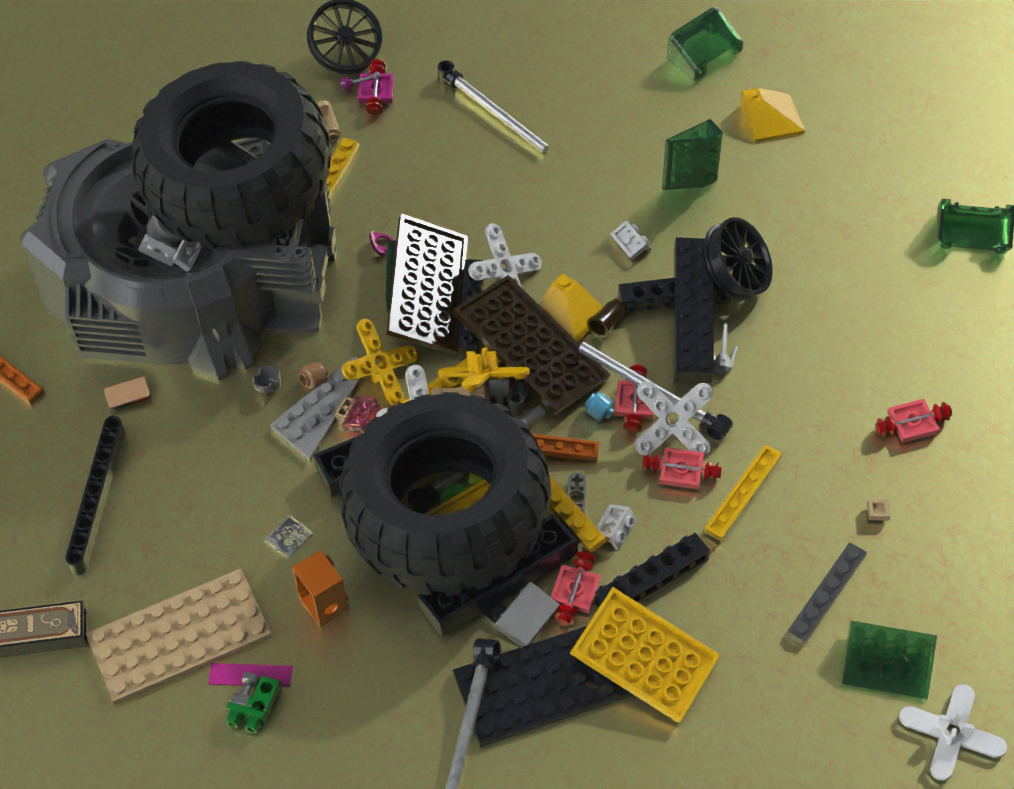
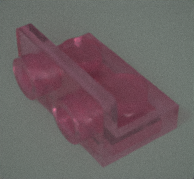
M355 396L342 424L343 430L361 432L363 434L365 426L382 410L375 397Z

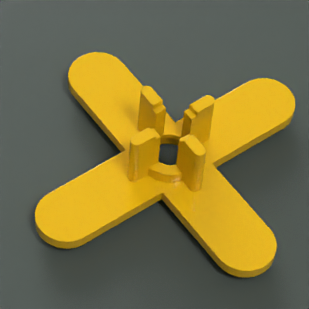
M361 319L357 323L356 328L367 355L363 358L346 362L342 366V373L346 379L351 381L372 375L373 383L380 382L390 405L402 403L405 397L393 369L413 364L418 359V353L410 345L385 351L373 323L368 319ZM376 359L379 360V361H381V362H380L379 364H377V365H376V363H375V360H376Z
M487 347L482 349V356L475 353V351L467 352L468 367H447L438 370V376L442 377V379H452L453 377L465 379L461 386L467 392L477 391L489 377H496L497 379H506L508 377L524 379L526 375L530 374V369L527 367H500L503 363L496 357V351L488 352Z

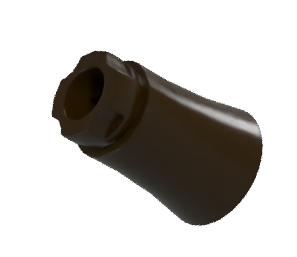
M619 299L608 302L601 310L587 320L589 330L599 338H607L612 328L625 313V305Z

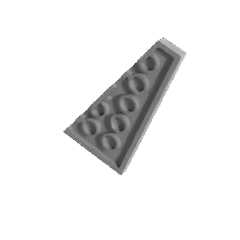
M354 356L349 361L355 360L357 358ZM341 366L327 378L326 382L314 388L271 423V429L311 462L313 454L317 448H320L323 438L330 432L336 422L335 413L346 396L351 398L352 392L359 386L363 378L353 381L346 379L342 373Z

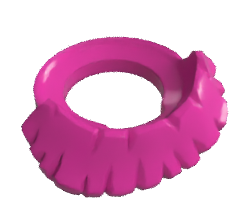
M375 231L369 234L371 246L380 256H384L394 249V240L389 235L379 234ZM379 238H386L390 241L391 245L382 247L377 245L375 241Z

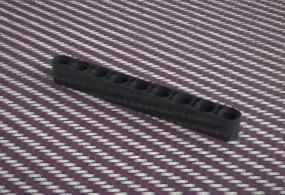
M115 415L109 416L104 421L65 560L71 573L74 575H81L88 568L123 443L125 430L121 419Z

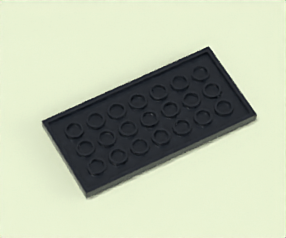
M587 626L500 654L499 659L492 663L493 671L487 674L474 732L480 747L634 695L570 654ZM473 663L453 669V675L465 707L475 669L472 667Z

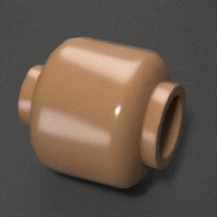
M313 362L301 368L299 381L303 387L312 390L327 381L328 371L325 366L318 362Z

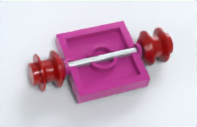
M374 59L369 63L370 74H360V78L374 75L376 72L380 73V78L359 82L358 103H366V111L369 114L379 115L383 111V103H392L394 74H385V62L380 59Z

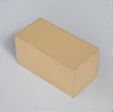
M347 396L344 398L335 413L337 422L347 425L357 408V401Z

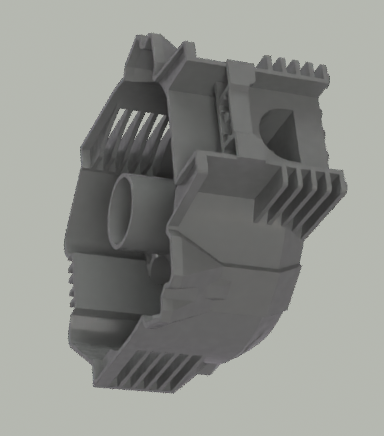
M108 138L55 160L44 168L43 176L47 188L44 191L45 195L42 197L43 204L38 208L39 213L36 214L37 221L22 232L20 241L44 307L70 329L79 357L165 365L189 364L193 372L221 380L228 377L230 369L234 367L246 370L254 366L262 345L260 334L319 332L322 322L320 303H323L326 289L324 277L328 261H335L337 254L335 227H331L330 224L332 209L327 181L322 197L314 203L313 211L305 219H300L295 224V228L284 235L279 234L264 244L244 246L242 249L228 250L227 247H217L215 249L202 247L192 268L186 272L176 263L169 266L138 250L145 234H147V227L141 224L135 217L132 204L145 213L148 220L152 216L147 204L146 206L142 204L145 201L139 192L132 171L133 141L127 143ZM229 141L203 154L196 161L193 168L205 172L226 171L248 164L258 157L242 146ZM136 236L134 244L128 242L131 237ZM135 263H148L149 266L139 267L135 266Z

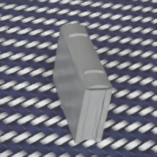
M528 582L506 611L500 615L501 617L495 623V627L518 646H527L560 604L532 582Z

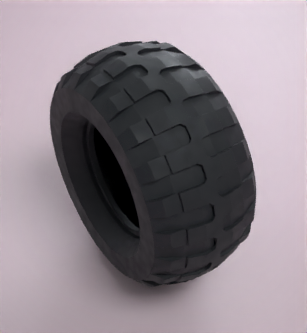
M249 61L214 63L189 71L160 89L159 94L145 105L143 109L144 116L136 122L132 151V171L139 192L150 212L169 230H172L179 238L187 242L197 241L201 247L211 249L227 247L228 250L242 249L244 246L253 244H264L269 242L271 238L279 234L284 235L295 228V224L300 219H305L313 211L315 201L320 199L324 193L330 169L332 149L322 112L318 104L305 88L297 83L294 77L286 72H277L273 66L253 64ZM257 138L271 143L267 151L260 157L235 169L205 172L193 168L196 161L203 154L229 141Z
M444 392L443 394L430 396L429 394L421 395L405 403L393 405L387 409L385 414L375 417L365 426L364 434L357 436L352 442L350 452L343 465L339 484V506L349 540L358 549L360 556L379 575L383 574L389 579L390 583L400 588L413 587L416 593L432 595L434 592H446V595L462 594V590L472 588L479 590L490 586L491 581L497 577H506L516 569L520 559H527L542 533L549 514L551 485L546 458L540 447H538L534 436L521 419H516L505 406L489 403L487 398L478 395H459L457 392ZM466 471L483 478L490 484L489 489L479 501L467 509L451 514L425 515L407 508L400 502L403 495L415 482L440 472Z

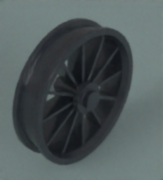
M331 0L319 7L313 15L307 29V44L312 56L322 67L333 73L350 75L363 71L375 59L382 45V30L374 13L365 5L354 0ZM338 8L349 9L346 26H343ZM332 9L334 10L339 27L325 14V12ZM354 11L360 14L362 18L351 28L349 27L351 13ZM321 17L333 30L317 26L315 23ZM364 19L372 28L358 32L353 31ZM314 31L334 37L315 40ZM373 33L375 43L357 38V36ZM336 41L325 54L317 46ZM357 44L374 48L372 54L368 56ZM350 46L365 61L356 64ZM335 47L340 49L337 63L326 57ZM344 47H346L351 65L340 64Z
M732 217L712 226L708 230L704 241V255L709 272L718 287L729 297L736 300H747L754 295L765 292L771 284L773 267L768 247L757 229L742 218Z

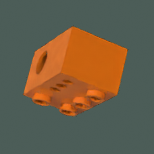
M321 550L292 567L298 596L320 627L348 610L347 601H349L345 593L343 579L333 567L334 563L330 556H325Z

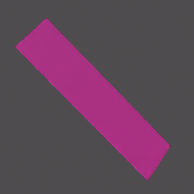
M211 663L208 684L243 685L242 677L244 672H250L259 678L265 676L279 680L281 687H290L293 666Z

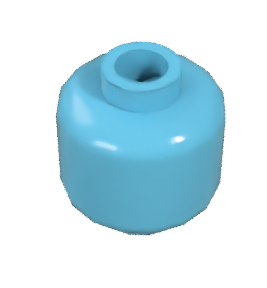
M601 392L592 393L585 403L587 407L586 412L598 421L603 420L604 417L608 419L614 411L611 408L613 401Z

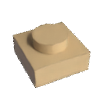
M868 499L869 520H890L888 499Z

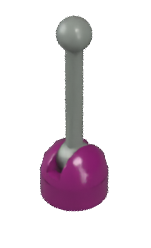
M376 72L374 75L353 80L350 77L341 78L342 90L344 92L351 90L355 83L373 78L379 79L380 73Z

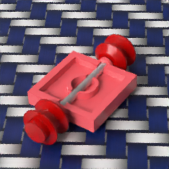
M635 364L629 367L647 378V369L644 366ZM618 380L615 416L624 417L625 423L623 428L627 432L634 434L642 430L643 426L641 423L643 418L653 419L654 413L639 398L637 394L638 386L630 381Z
M925 399L889 407L887 410L889 416H886L885 421L878 418L877 423H875V429L877 434H880L882 437H885L887 432L893 435L896 429L902 443L939 434L940 429L936 421L941 423L942 418L949 421L950 416H952V409L950 405L942 402L941 407L934 404L932 411H930Z
M665 447L664 457L661 462L658 454L655 457H650L649 452L647 456H643L642 467L646 468L645 472L650 468L656 473L660 466V469H662L660 484L698 490L703 472L706 481L709 477H713L715 482L717 478L721 479L722 467L718 466L719 462L716 466H713L708 461L705 464V468L702 466L704 452Z
M589 551L577 552V559L573 562L576 568L561 565L550 597L560 604L557 608L560 613L555 614V619L562 626L573 625L575 623L573 617L577 616V611L590 613L601 575L588 572L593 570L592 563L596 561V558Z

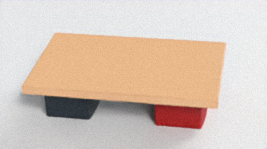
M144 376L104 388L109 408L114 410L136 400L138 402L147 400L151 396Z

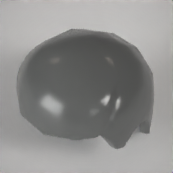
M271 365L259 368L258 375H253L254 389L263 394H270L276 391L281 385L280 370L276 366Z

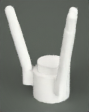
M724 324L722 353L718 354L716 358L714 355V368L719 373H727L733 369V362L738 349L737 346L734 347L730 358L726 354L727 324Z

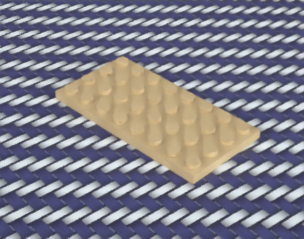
M242 569L233 571L86 633L114 705L272 638L268 625Z

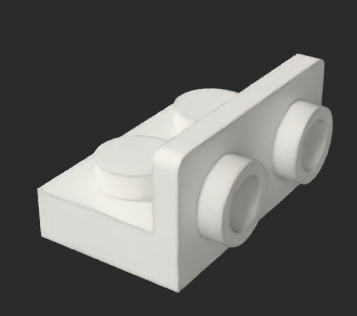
M627 220L610 234L631 260H634L645 249L648 252L652 251L648 246L650 241L644 235L641 237L638 234L640 232L638 227L634 223L630 225Z
M145 234L138 250L172 266L174 264L172 260L178 248Z
M610 504L596 527L606 537L607 542H611L614 549L619 550L632 527H634L636 518L630 507Z

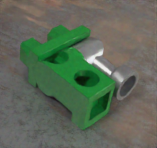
M244 672L242 677L244 684L240 692L234 693L227 704L228 716L226 722L228 726L238 728L241 719L247 721L245 729L248 732L257 734L261 725L266 726L267 719L270 716L277 696L279 697L282 691L279 680L265 676L259 678L253 673ZM257 686L254 695L251 696L250 692L252 687Z

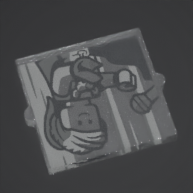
M288 515L265 537V540L274 546L276 551L279 550L290 558L313 536V532L303 526L302 522L299 523Z

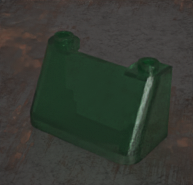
M712 7L670 35L668 39L667 60L695 81L706 74L707 63L727 50L731 54L740 53L743 50V41L718 8Z
M941 199L937 207V244L940 245V248L961 247L993 250L998 254H1006L1007 251L1012 249L1014 205L1006 204V208H999V206L987 208L959 205L958 202L952 205L951 199Z

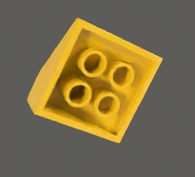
M762 88L742 91L740 106L755 142L805 133L803 124L789 94Z
M563 273L552 283L539 304L578 343L590 332L587 320L603 308L577 281Z

